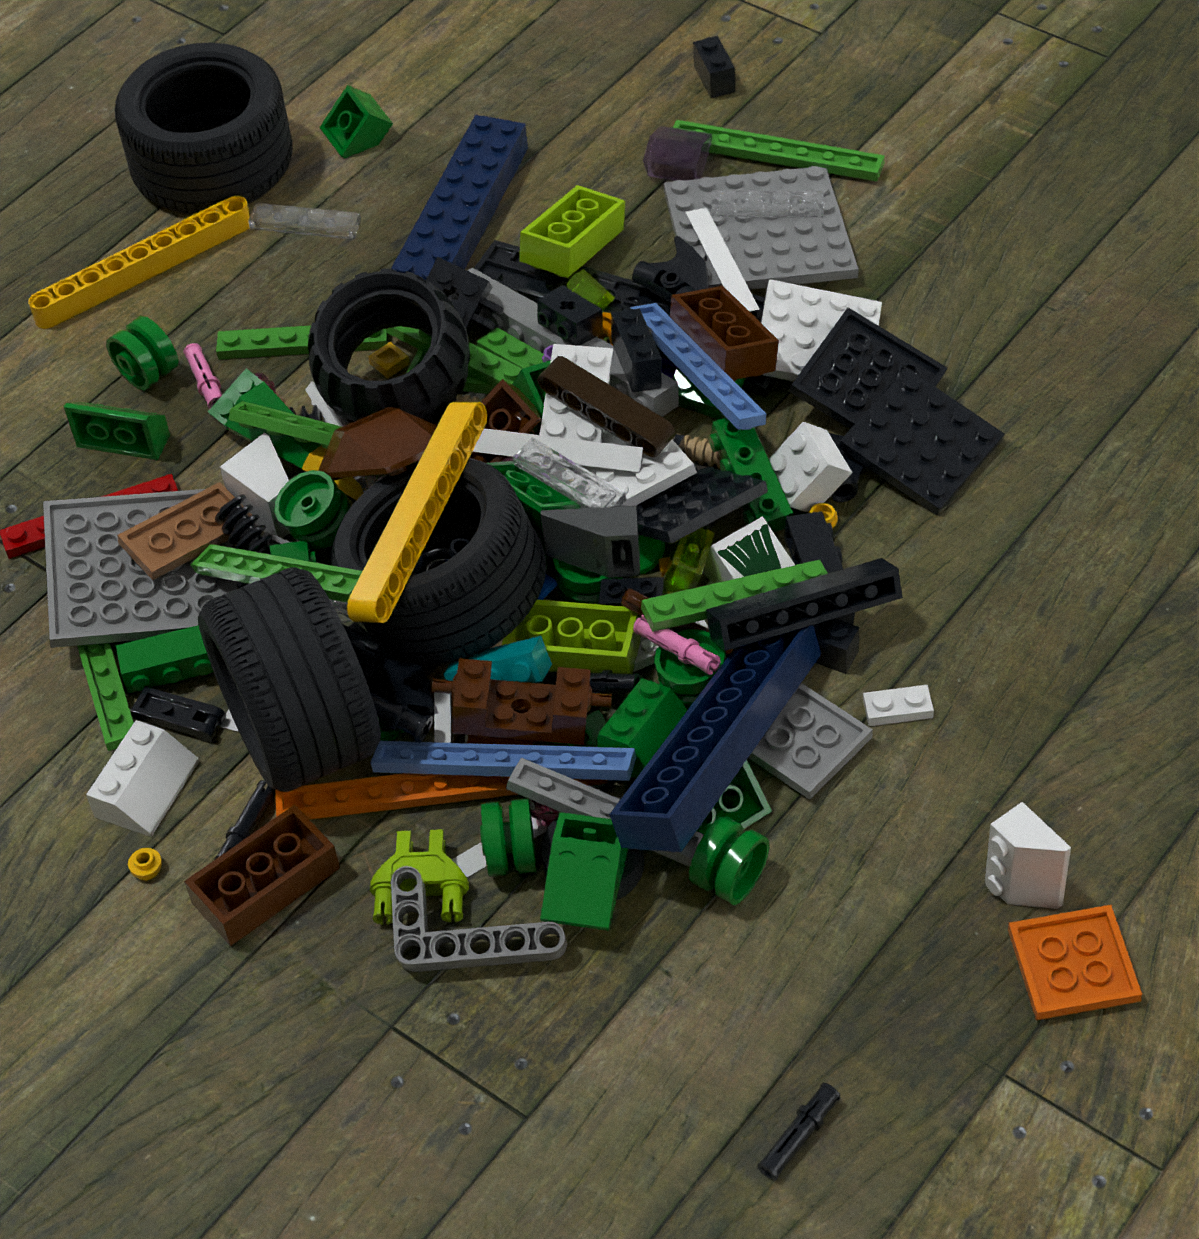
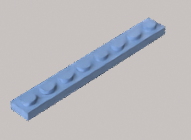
M656 303L630 307V309L640 308L656 346L738 430H748L752 427L766 424L767 414Z
M380 741L372 757L371 766L373 772L510 777L519 760L524 758L571 779L630 781L636 761L635 748Z

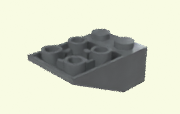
M636 506L541 511L546 556L608 578L640 576V545Z

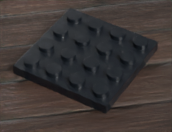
M847 307L792 383L789 392L851 429L906 368L935 387L941 381L948 368Z
M906 368L840 440L838 446L845 453L935 515H938L1001 443L1005 433Z
M694 463L696 474L636 505L639 535L671 544L768 493L766 482L752 478L750 475H738L732 471H721L714 469V467H704Z

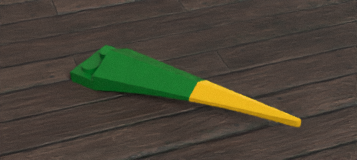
M247 368L208 410V413L230 432L249 442H253L263 433L268 434L267 430L257 427L252 429L244 428L238 422L230 421V408L244 401L294 414L264 381ZM268 434L279 458L305 472L319 470L327 450L322 447V444L315 442L302 443L294 440L292 436ZM353 477L334 480L341 491L356 501L365 492Z

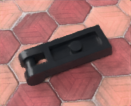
M146 686L130 710L134 719L194 735L207 743L213 741L217 725H221L226 718L225 711L217 706ZM201 717V718H204V719H206V720H205V722L203 723V722H199L198 719Z

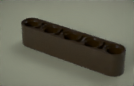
M563 356L556 357L537 378L539 386L548 395L630 446L642 447V453L651 458L657 457L676 435L674 427L665 418Z

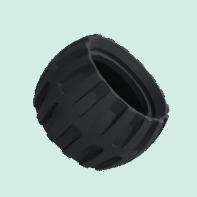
M381 269L379 272H363L355 275L356 278L345 284L340 283L332 290L330 297L326 301H322L315 314V323H312L308 338L309 366L312 378L324 401L348 424L387 407L398 408L427 422L435 423V420L444 414L447 406L452 402H456V396L458 394L461 395L468 376L470 361L468 335L462 318L452 302L435 285L408 271L401 273L394 269ZM403 326L420 329L432 337L431 346L422 361L404 375L387 381H367L351 375L347 371L353 352L366 338L382 329Z

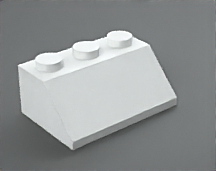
M135 720L86 794L94 817L152 837L198 765V757L164 729Z
M1021 802L990 824L985 874L986 886L993 895L1000 896L1009 905L1058 909L1063 905L1071 847Z

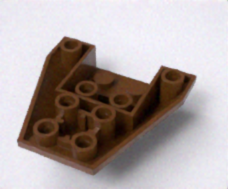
M387 407L336 429L318 471H323L333 480L354 476L388 473L390 476L401 474L407 470V465L416 461L419 463L437 426L398 408Z

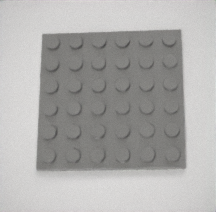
M812 166L800 169H784L781 171L756 172L742 175L732 174L723 177H704L701 179L664 182V194L675 237H681L691 245L705 260L709 288L723 285L686 214L687 211L702 208L708 209L749 289L767 288L769 279L791 284H806L858 278V266L826 168Z
M205 489L43 501L51 648L135 641L197 626L198 615L205 603L237 589L236 581L196 574L190 565L196 558L152 580L118 544V534ZM229 540L219 545L233 548Z

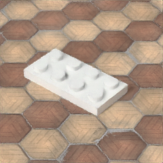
M553 344L551 362L556 357L563 356L604 382L610 383L613 348ZM547 393L545 394L539 435L592 442L602 441L603 428Z

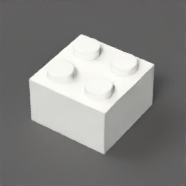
M802 422L769 458L790 507L807 513L815 504L824 503L852 474L851 469L828 431L806 422Z

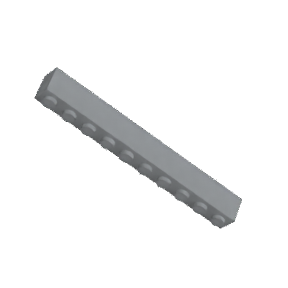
M474 268L467 270L491 283L492 289L487 299L504 308L501 315L492 313L484 307L479 316L493 321L496 324L495 328H500L543 354L545 348L553 344L572 345L538 323L537 303ZM452 294L448 298L450 301L452 299L457 300L458 296ZM595 337L581 345L613 348L609 383L612 387L661 417L678 407L677 381L662 373V388L632 392L615 349L611 344Z

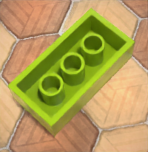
M577 185L520 232L519 261L529 264L533 268L543 269L555 273L557 276L569 278L624 230L625 200Z
M536 600L528 615L503 639L501 645L541 636L552 662L550 671H557L558 667L590 669L591 673L612 670L613 673L633 674L634 663L641 642V636L634 633L633 627L635 621L641 617L624 606Z

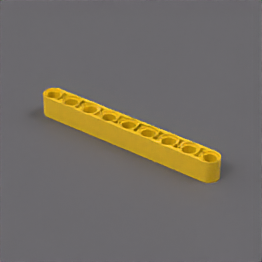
M241 196L229 197L34 293L29 298L28 303L36 326L42 329L52 328L248 230L251 226V218L246 199Z
M452 402L447 406L349 597L347 612L353 622L385 623L390 618L486 425L487 411L483 403Z

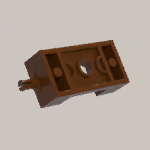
M459 658L457 674L454 676L453 681L433 679L432 693L452 694L453 734L584 745L586 717L591 706L611 708L612 694L592 693L589 684L590 669L558 667L556 685L494 680L491 679L492 661ZM524 706L528 712L517 713L514 711V708Z

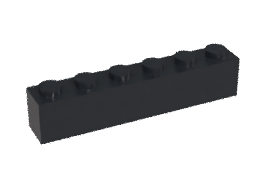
M880 558L706 609L710 639L724 651L901 599L903 596L899 568Z

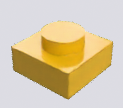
M391 341L368 356L370 365L387 379L410 364L409 356Z

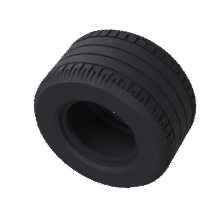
M195 43L175 47L159 53L141 64L127 78L118 92L115 101V121L131 178L138 190L146 198L161 207L179 213L196 214L232 196H241L246 199L247 204H250L272 189L289 167L293 142L281 83L273 68L264 59L250 51L223 43Z
M468 459L421 556L434 548L450 547L451 542L457 538H464L470 542L455 556L433 569L431 568L443 560L433 562L429 566L428 571L415 575L414 568L387 622H362L367 632L375 640L383 642L385 649L396 655L397 659L417 664H443L480 653L509 635L528 615L539 597L545 581L547 568L543 544L511 483L501 472L487 463ZM418 462L407 465V470L401 474L385 476L365 491L351 506L342 520L333 542L331 553L332 566L364 570Z
M297 567L287 568L243 586L240 589L213 598L204 604L198 615V625L209 661L242 740L259 773L270 788L283 792L292 791L338 769L366 759L375 752L381 739V731L369 687L348 635L327 594L312 573Z

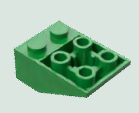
M559 812L550 852L540 917L541 921L609 931L628 848H621L611 819Z

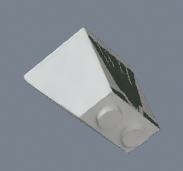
M762 516L711 545L698 567L714 584L794 566L795 564Z

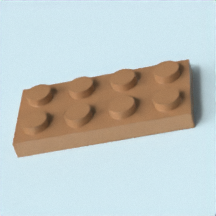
M219 482L118 534V544L154 580L198 557L210 544L220 545L228 541L230 534L227 535L222 532L223 524H217L215 517L220 508L235 497Z

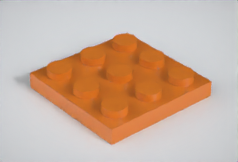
M1111 905L1009 923L1008 932L1036 1020L1141 1002L1142 992Z

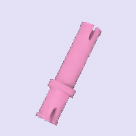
M192 343L187 345L183 352L198 382V392L204 396L210 409L222 396L220 382L217 377L213 376L200 345Z
M641 615V618L635 621L634 633L673 653L680 662L694 665L708 675H712L713 671H717L720 665V657L699 646V642L696 640L684 638L669 628L652 632L644 615Z

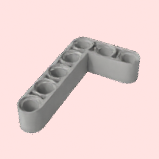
M403 866L398 868L392 875L391 896L394 951L400 965L407 971L418 972L555 960L560 958L566 951L567 942L564 930L555 922L428 932L426 888L421 874L412 866ZM410 878L417 881V885L412 891L403 892L400 890V885L405 879ZM415 912L419 914L415 924L406 926L401 923L406 913ZM548 934H555L560 938L558 945L553 948L542 946L541 941ZM521 937L524 939L525 944L523 948L518 951L509 950L507 943L511 938ZM479 940H486L490 943V948L483 954H476L472 951L474 943ZM444 943H452L456 946L454 953L448 957L438 955V949ZM418 946L421 948V951L417 958L413 960L403 958L404 951L408 947Z

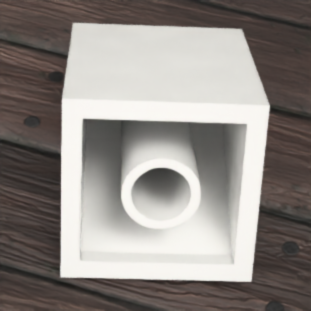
M263 433L221 465L220 470L225 488L234 497L245 494L246 499L241 504L243 506L251 504L253 509L250 513L252 515H259L260 518L255 525L265 524L266 529L264 532L284 538L291 533L278 521L274 508L275 500L280 490L289 479L269 435Z

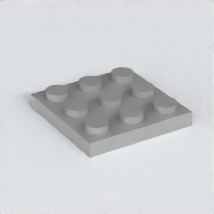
M801 683L748 758L810 800L873 737V729Z

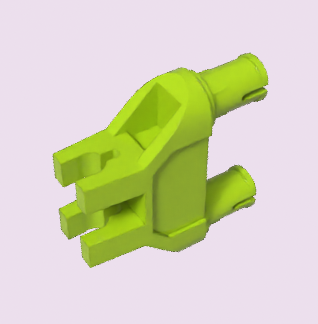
M430 830L429 852H414L411 831H397L396 853L376 871L370 882V892L375 897L373 921L383 925L385 916L386 924L393 923L391 878L393 873L403 866H412L418 870L425 884L426 896H443L442 920L451 922L453 910L454 921H461L463 919V896L469 890V881L457 864L446 855L444 830ZM410 878L405 879L400 885V890L403 892L412 891L416 887L417 881Z

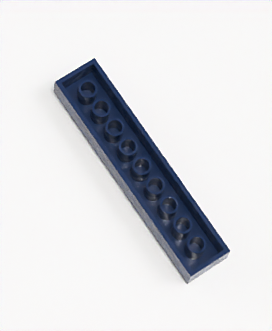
M480 115L474 116L391 269L401 273L408 271L426 280L437 257L463 269L466 268L528 150L525 123Z
M813 625L733 649L609 814L621 848L682 852L821 656Z

